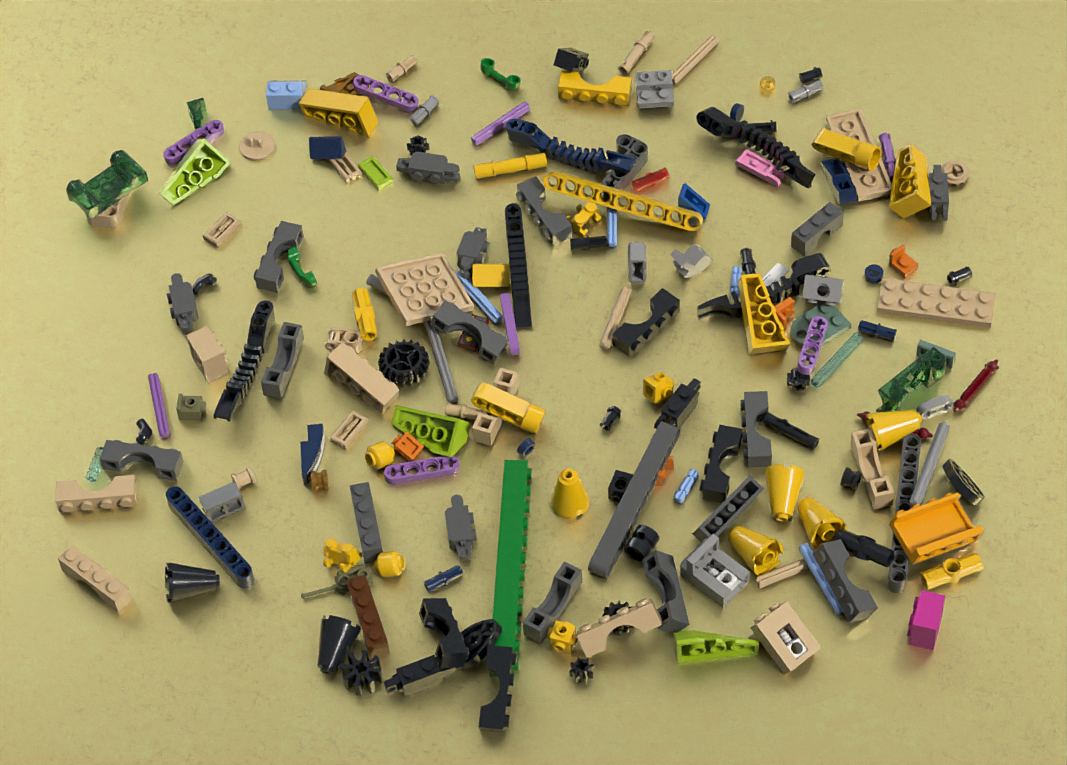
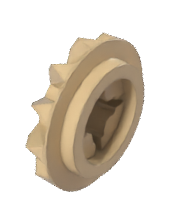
M949 161L941 167L942 173L948 174L949 185L956 184L958 186L960 183L965 184V181L969 179V169L962 162ZM952 170L957 174V177L952 174Z

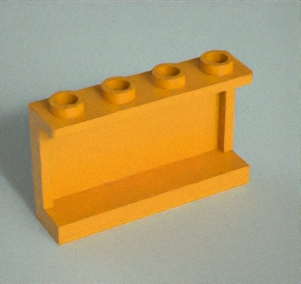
M959 492L955 494L948 493L941 499L936 500L934 498L924 505L917 504L908 511L900 510L893 515L894 518L889 523V526L912 565L976 542L984 533L981 525L973 527L958 501L962 496Z

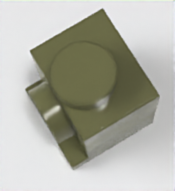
M178 394L176 410L179 420H202L203 413H206V401H203L202 396H183V394Z

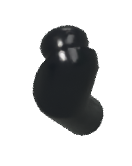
M208 273L198 278L192 286L194 295H198L206 283L209 286H213L217 281L216 277Z
M142 418L136 422L140 429L136 442L140 445H144L152 436V429Z

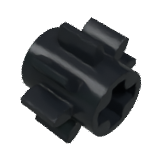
M419 135L410 138V143L407 144L410 156L415 152L426 153V150H430L427 138Z
M793 368L791 373H787V386H792L794 391L805 390L806 386H810V374H801L797 368Z
M578 657L575 663H570L571 670H569L570 677L575 676V683L579 681L586 684L589 678L593 679V671L595 669L594 664L589 665V658L585 660Z

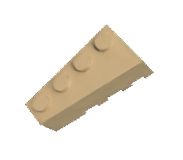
M342 342L327 356L324 374L335 376L337 378L336 382L340 385L347 384L353 394H361L363 400L379 412L383 413L398 398L399 390L396 384L384 378L383 374L371 367L365 358L358 356L351 346Z

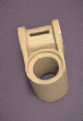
M337 327L329 329V339L325 343V348L328 351L332 352L342 342L351 346L356 354L362 351L363 343L359 331Z

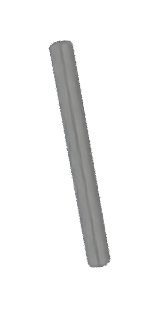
M431 320L426 321L424 324L447 400L450 404L458 402V395L438 330L430 325Z
M947 422L939 423L910 499V505L922 504L950 429Z

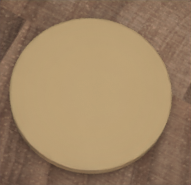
M251 132L240 141V152L249 160H263L274 152L275 141L266 132Z

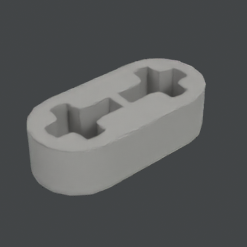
M942 395L920 404L916 411L920 413L922 420H926L949 411L954 403L949 395Z

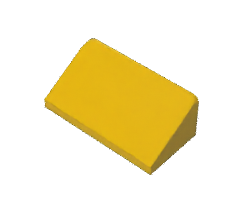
M472 264V286L509 287L510 264Z

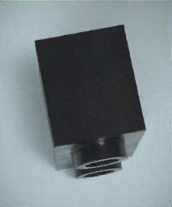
M570 47L558 48L553 66L570 72L584 71L589 64V54Z

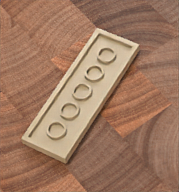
M861 108L826 116V123L830 131L875 145ZM881 158L873 171L860 168L855 164L842 160L843 165L850 173L851 182L856 187L858 202L891 195L892 184Z
M882 278L877 312L991 328L996 293Z

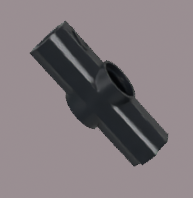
M843 528L839 529L835 534L833 541L841 539L846 550L852 552V555L856 558L866 561L870 560L884 567H889L894 560V550L877 544L876 540L871 537L856 535Z

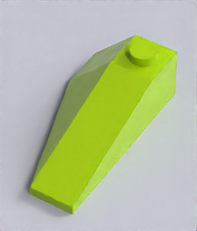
M197 139L159 194L171 205H175L192 192L219 177L231 162L206 139Z
M399 405L395 406L391 424L404 433L407 431L433 453L453 457L467 442L471 426L470 422L458 418Z
M681 630L674 633L677 664L759 654L758 640L696 630Z

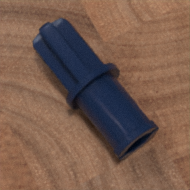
M863 320L860 321L858 330L861 332L875 335V338L878 336L894 341L897 329L881 326V323L877 325Z
M456 565L443 573L441 571L438 572V575L423 583L428 593H431L439 587L447 586L448 582L463 575V571L459 565Z

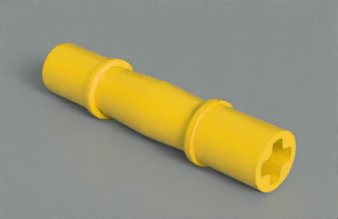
M545 153L525 155V157L476 164L473 167L475 178L481 179L492 176L496 177L499 174L523 170L530 171L547 167Z

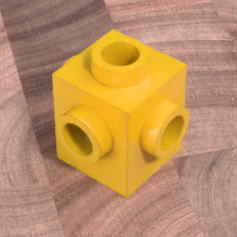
M663 372L644 378L643 395L654 404L664 401L673 395L674 380Z
M556 620L554 627H550L547 637L550 639L551 650L570 655L573 646H576L578 641L576 626L567 621L560 622Z

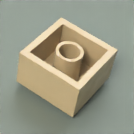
M205 326L186 335L191 357L208 384L228 375L227 366H229V363L224 356L226 351L222 344L218 345V339L214 331L210 332L208 327Z

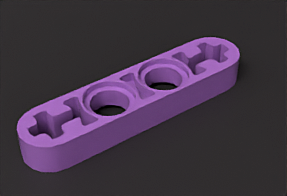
M358 75L354 78L353 89L357 93L408 112H413L418 108L419 100L414 94L363 75ZM380 88L382 89V92L375 93L373 89ZM396 94L399 98L391 99L389 95Z
M212 120L168 147L163 153L165 162L169 165L179 163L189 150L182 147L187 144L192 147L198 136H206L205 139L209 143L221 137L224 133L223 123L220 120Z
M503 293L500 294V302L507 339L509 340L510 355H519V341L510 294Z
M815 316L810 322L797 364V370L801 374L809 375L814 371L828 326V321L822 316ZM817 325H821L819 330L816 329ZM815 336L819 338V340L814 341L810 339V337ZM806 350H813L815 353L809 354ZM806 360L809 361L808 366H805Z
M441 456L393 464L385 468L384 476L389 484H401L449 476L459 472L460 462L456 456ZM430 465L437 467L435 471H428L426 468ZM411 468L418 470L413 475L408 474L407 471Z

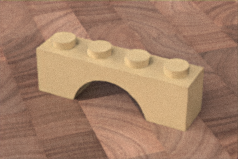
M500 367L493 386L515 396L519 388L518 372ZM486 411L479 413L472 427L473 441L492 446L504 419Z
M871 428L852 432L851 448L859 471L862 472V479L873 510L892 506L894 491L889 477H885L882 472L877 454V445Z
M134 475L115 476L106 488L99 491H87L82 489L76 480L56 482L55 502L59 512L88 511L97 508L109 509L120 506L129 507L137 505V483Z
M73 545L58 558L64 573L75 581L80 579L86 582L99 594L104 603L117 613H120L133 600L129 587Z
M641 599L635 603L636 606L629 609L628 607H623L617 610V614L611 617L605 615L599 618L595 624L587 623L579 627L577 638L586 657L588 658L606 650L607 636L618 626H634L642 633L661 626L662 619L653 600Z

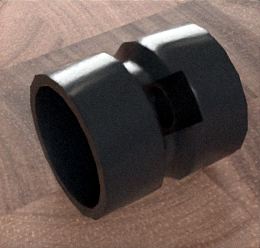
M638 525L632 534V538L624 546L625 554L632 560L643 563L642 560L651 554V550L655 548L660 540L658 533L651 527Z

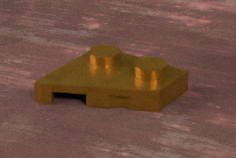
M353 72L344 78L334 80L335 83L327 87L325 84L321 85L320 90L358 96L360 93L353 89V81L359 74Z

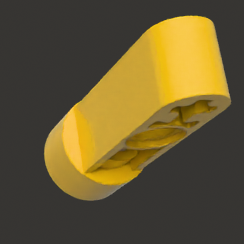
M824 128L820 129L811 144L818 152L855 164L869 171H873L877 167L881 158V148L879 146Z
M479 383L471 398L472 404L477 408L533 434H536L546 412L545 409L535 404L524 401L487 383Z

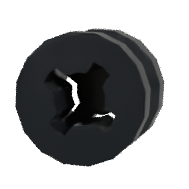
M846 467L840 485L843 487L849 486L852 490L856 491L862 477V472H854L851 468Z

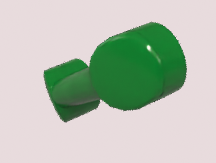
M490 58L481 60L480 68L483 74L493 77L504 84L506 89L509 90L520 86V77L510 75L506 78L494 70V60Z
M296 246L289 248L288 261L300 281L307 287L317 285L312 271L305 274L297 261L301 259V256Z

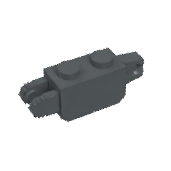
M415 152L411 158H399L396 165L397 171L409 174V179L445 184V181H458L461 179L460 173H458L460 171L458 164L448 163V159L444 155Z
M934 165L933 173H929L928 177L932 205L928 207V212L931 213V220L933 221L936 220L937 213H942L943 221H947L949 206L948 174L942 173L941 165Z
M476 227L473 232L468 231L464 233L457 250V266L461 269V277L469 278L472 276V264L484 263L485 253H488L490 245L487 242V229Z
M175 273L171 276L172 285H169L170 293H167L168 303L173 305V308H170L172 319L176 318L177 326L180 325L182 332L194 330L193 322H196L199 318L192 285L189 282H183L180 273Z
M456 494L451 498L452 507L447 508L445 511L449 547L452 551H457L459 560L462 561L471 559L472 549H474L473 541H477L475 529H471V524H474L473 512L469 513L468 505L464 506L462 496Z

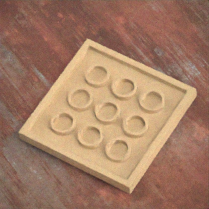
M444 253L376 267L375 273L405 326L432 320L433 315L444 300L454 303L464 312L473 311L474 309L473 302Z

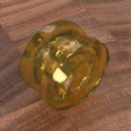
M769 76L763 77L760 80V90L763 93H772L775 90V80Z

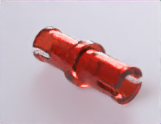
M664 167L653 173L648 172L646 176L633 180L632 185L637 192L648 186L653 187L655 183L668 179L670 176L668 170Z

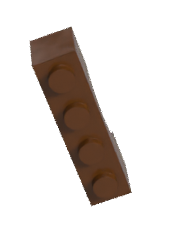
M366 575L346 580L348 593L353 608L356 611L370 659L374 658L375 655L380 657L389 654L388 641Z

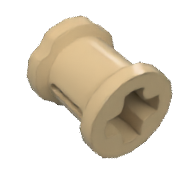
M247 467L245 471L238 474H231L232 481L235 482L238 489H241L246 484L256 483L250 467Z

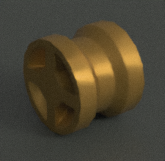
M322 470L318 473L311 471L313 491L319 488L329 489L327 470Z

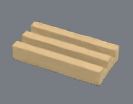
M345 153L343 158L354 170L353 173L342 159H336L338 163L334 159H328L346 184L350 182V179L355 180L356 176H362L361 170L347 153Z
M226 212L203 235V239L209 240V243H214L218 248L241 225V221Z
M351 411L331 435L330 441L332 443L336 442L338 446L342 445L346 450L367 425L368 419ZM354 417H355L356 419L353 421V423H352L351 425H349V423H350V422L354 419ZM348 426V428L346 429V431L344 432V434H343V435L340 437V439H339L338 437L340 436V434H341V433L345 430V428Z

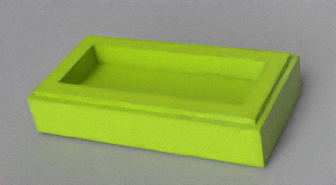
M373 156L358 164V168L378 191L393 183V178Z

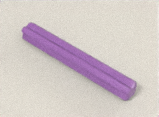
M525 101L473 135L471 141L475 145H479L503 129L508 120L517 119L530 110L529 104Z
M157 373L149 374L148 379L159 435L161 438L168 437L170 432L159 377Z

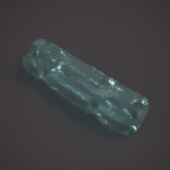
M97 447L94 455L96 456H93L88 468L90 471H87L85 476L89 482L97 480L98 473L102 467L100 456L104 447Z

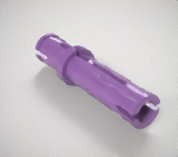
M882 133L879 135V140L884 157L883 164L890 181L893 182L896 159L890 134Z

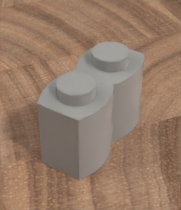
M630 242L628 245V279L631 283H644L647 279L646 245L644 242Z

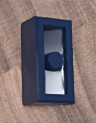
M342 136L309 137L311 159H341L347 152Z

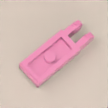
M747 149L735 161V165L765 181L767 180L769 184L775 187L781 184L780 179L784 180L787 177L783 173L785 170L778 171L776 169L777 166L773 165L772 162Z

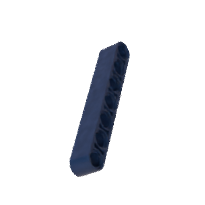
M170 487L166 491V499L171 511L239 587H251L254 584V575L248 562L180 487Z

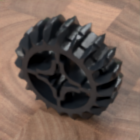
M403 339L402 342L396 340L395 344L389 343V348L384 347L383 352L379 355V371L383 374L384 378L389 382H394L396 386L402 384L404 387L407 383L412 386L414 381L419 383L420 378H424L425 373H428L430 365L429 355L425 351L424 346H420L419 342L414 343L412 339L409 342Z

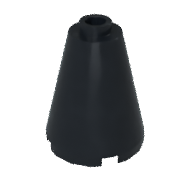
M171 562L166 563L165 588L169 591V594H166L167 603L216 591V587L220 586L219 574L216 575L214 570Z
M325 615L322 617L317 666L321 668V672L330 675L332 672H337L360 633L361 627L358 624L354 627L351 625L352 621L329 615V619H326Z

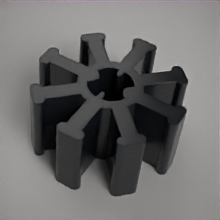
M368 650L361 651L362 657L359 661L354 656V652L347 655L349 664L342 662L340 667L344 687L350 690L354 686L355 695L362 696L363 685H366L372 694L376 691L375 681L383 682L380 659L375 655L370 660Z

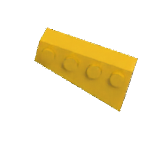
M912 144L897 150L889 208L903 219L932 206L926 155Z
M761 274L741 275L738 280L749 354L787 350L790 342L783 331L782 323L777 317L776 309L772 305Z

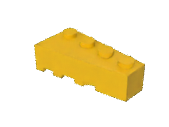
M308 88L299 102L304 116L322 122L328 120L333 126L339 128L341 125L349 127V131L354 133L357 130L364 132L363 135L366 137L371 136L379 123L369 98L365 96Z

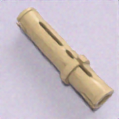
M645 31L641 39L635 42L632 51L618 67L620 73L624 74L625 72V75H627L639 57L647 51L648 45L655 38L651 31L649 33Z

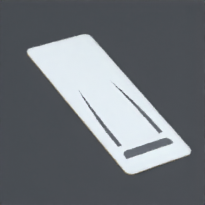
M777 263L762 278L765 286L770 285L773 288V282L779 281L780 277L784 276L789 269Z

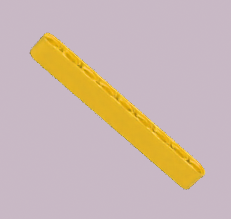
M550 172L543 180V184L548 190L688 231H696L703 223V217L698 212L561 172ZM550 177L556 178V185L550 183ZM567 182L574 184V190L568 189ZM584 188H591L592 195H587L584 192ZM602 192H607L610 199H603ZM619 198H626L627 205H622L619 202ZM637 202H642L645 206V209L639 210L637 208ZM654 208H661L662 215L655 214ZM672 213H678L680 215V220H674L672 218ZM689 218H696L698 225H691Z

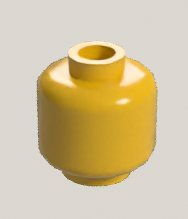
M384 441L378 442L367 448L365 453L366 463L374 469H381L392 464L395 451L388 443Z
M398 551L382 552L378 555L377 560L374 561L375 571L379 572L383 578L399 576L402 570L405 569V559Z

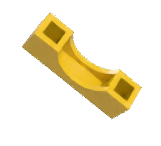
M561 70L558 84V96L562 99L629 105L632 92L631 77L614 76L607 83L593 85L585 82L579 72Z

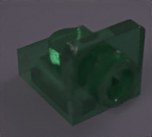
M204 98L186 102L194 128L202 127V113L206 112Z

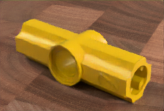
M362 287L356 288L352 292V298L355 307L356 323L359 325L361 338L367 342L374 341L378 336L367 289Z
M976 553L959 559L950 558L943 565L920 573V578L924 588L929 590L946 583L955 584L960 578L983 570V564L979 554Z

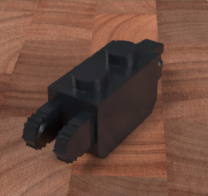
M694 378L687 386L682 383L661 409V415L654 425L655 429H657L662 421L681 428L697 406L701 381Z
M435 655L397 668L396 674L384 681V686L388 694L399 691L403 692L405 696H411L440 685L443 682V677L453 674L457 668H440Z

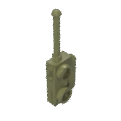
M361 564L351 567L347 572L339 570L337 576H334L336 584L305 594L302 593L301 598L305 599V597L331 590H338L339 594L347 592L346 580L366 575L368 584L373 585L370 569Z

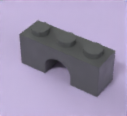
M829 202L792 232L791 247L805 257L817 247L818 240L824 232L831 236L843 226L844 212Z

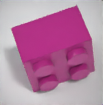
M921 590L920 596L915 597L913 613L908 624L907 636L910 637L909 645L934 651L946 595Z

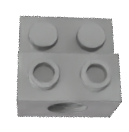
M671 70L636 72L638 109L674 106Z
M805 275L802 298H806V302L817 303L818 300L825 301L826 305L836 306V303L841 302L844 279ZM820 292H827V295L822 296Z

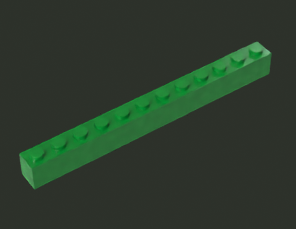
M504 460L492 619L502 626V632L495 646L513 647L514 653L520 652V640H517V634H521L522 625L521 622H518L519 616L522 617L523 604H520V599L524 598V587H521V581L525 582V569H522V564H526V552H523V547H527L528 537L524 533L529 528V518H526V513H530V501H527V496H531V485H528V480H532V468L528 467V460ZM517 658L516 666H512V674H515V670H519V658ZM489 670L490 677H497L496 674Z

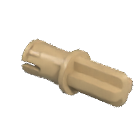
M411 55L402 63L398 62L392 70L386 73L387 79L393 83L403 74H407V70L418 62L415 56Z
M447 403L445 407V415L461 417L462 420H465V418L476 420L478 414L483 413V410L470 408L465 404L460 406Z

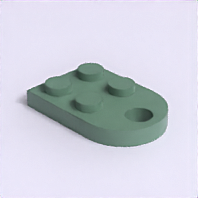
M824 301L793 321L790 336L794 344L802 348L805 339H800L797 336L799 334L807 335L812 318L822 316L828 321L822 343L823 346L851 329V323L835 306L826 305ZM817 325L816 329L819 330L821 325ZM815 336L810 337V339L814 341L819 340V338Z

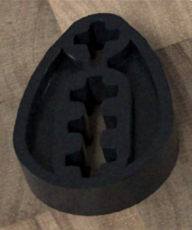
M948 459L942 465L950 482L970 503L978 505L985 498L975 482L955 461Z
M494 619L477 622L460 632L463 634L465 646L469 648V658L466 659L464 668H471L477 665L486 657L488 645L496 644L502 632V626Z

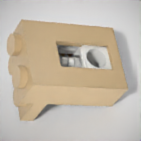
M778 601L769 608L771 612L767 615L762 613L753 620L755 624L750 627L753 634L748 638L760 641L783 674H786L799 666L821 647L787 601L780 604ZM791 645L797 648V654L792 652Z

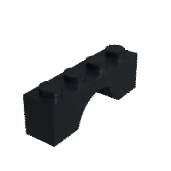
M662 288L650 299L652 316L640 324L624 323L612 334L613 346L629 357L637 353L644 343L650 341L657 331L663 329L671 318H675L679 314L680 300Z
M719 424L718 432L714 431L712 439L714 447L709 449L708 459H710V462L705 464L704 475L706 477L705 480H701L699 491H702L703 500L723 503L727 499L730 489V477L719 466L725 459L738 456L742 442L741 428Z
M423 598L419 611L423 626L438 632L443 637L439 639L435 652L440 668H464L466 659L469 658V649L465 646L463 634L458 629V622L454 619L452 607L449 606L446 598Z
M488 645L486 667L499 678L500 689L492 702L481 706L478 727L482 731L505 733V727L509 728L510 715H507V709L512 706V694H509L510 686H514L515 674H512V666H516L517 654L514 653L513 647Z

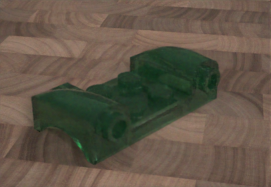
M124 150L113 152L110 158L111 166L85 184L80 179L70 181L67 185L68 199L71 202H75L90 220L148 181L146 171Z
M933 346L878 389L883 405L877 408L876 412L900 411L902 402L908 398L910 393L914 390H919L922 385L929 388L944 376L946 357Z

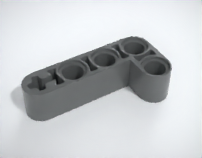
M627 134L617 137V152L635 158L636 163L632 166L630 173L611 170L602 181V185L623 191L648 161V146ZM602 192L603 199L609 200V194Z

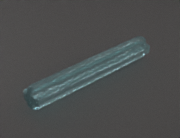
M857 332L854 333L813 376L811 384L816 388L820 387L862 342V335Z

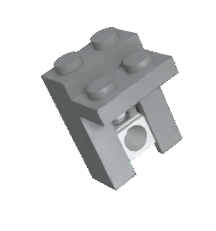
M714 534L708 539L705 538L680 564V576L722 608L750 582V571L719 549V538Z

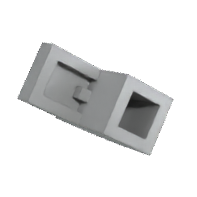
M695 243L684 254L676 249L670 254L674 258V266L687 278L702 272L713 261L706 251Z

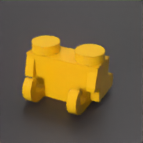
M592 202L586 203L583 209L581 208L582 204H578L576 209L579 213L575 215L572 221L570 220V215L566 217L572 225V231L582 238L588 232L587 229L582 230V226L591 217L594 218L593 220L596 223L601 219V216L597 213L598 208L596 204Z
M334 538L325 541V546L323 547L324 556L329 558H324L323 560L325 567L329 568L334 563L340 565V571L347 572L352 565L355 566L362 558V552L357 551L351 543H338Z

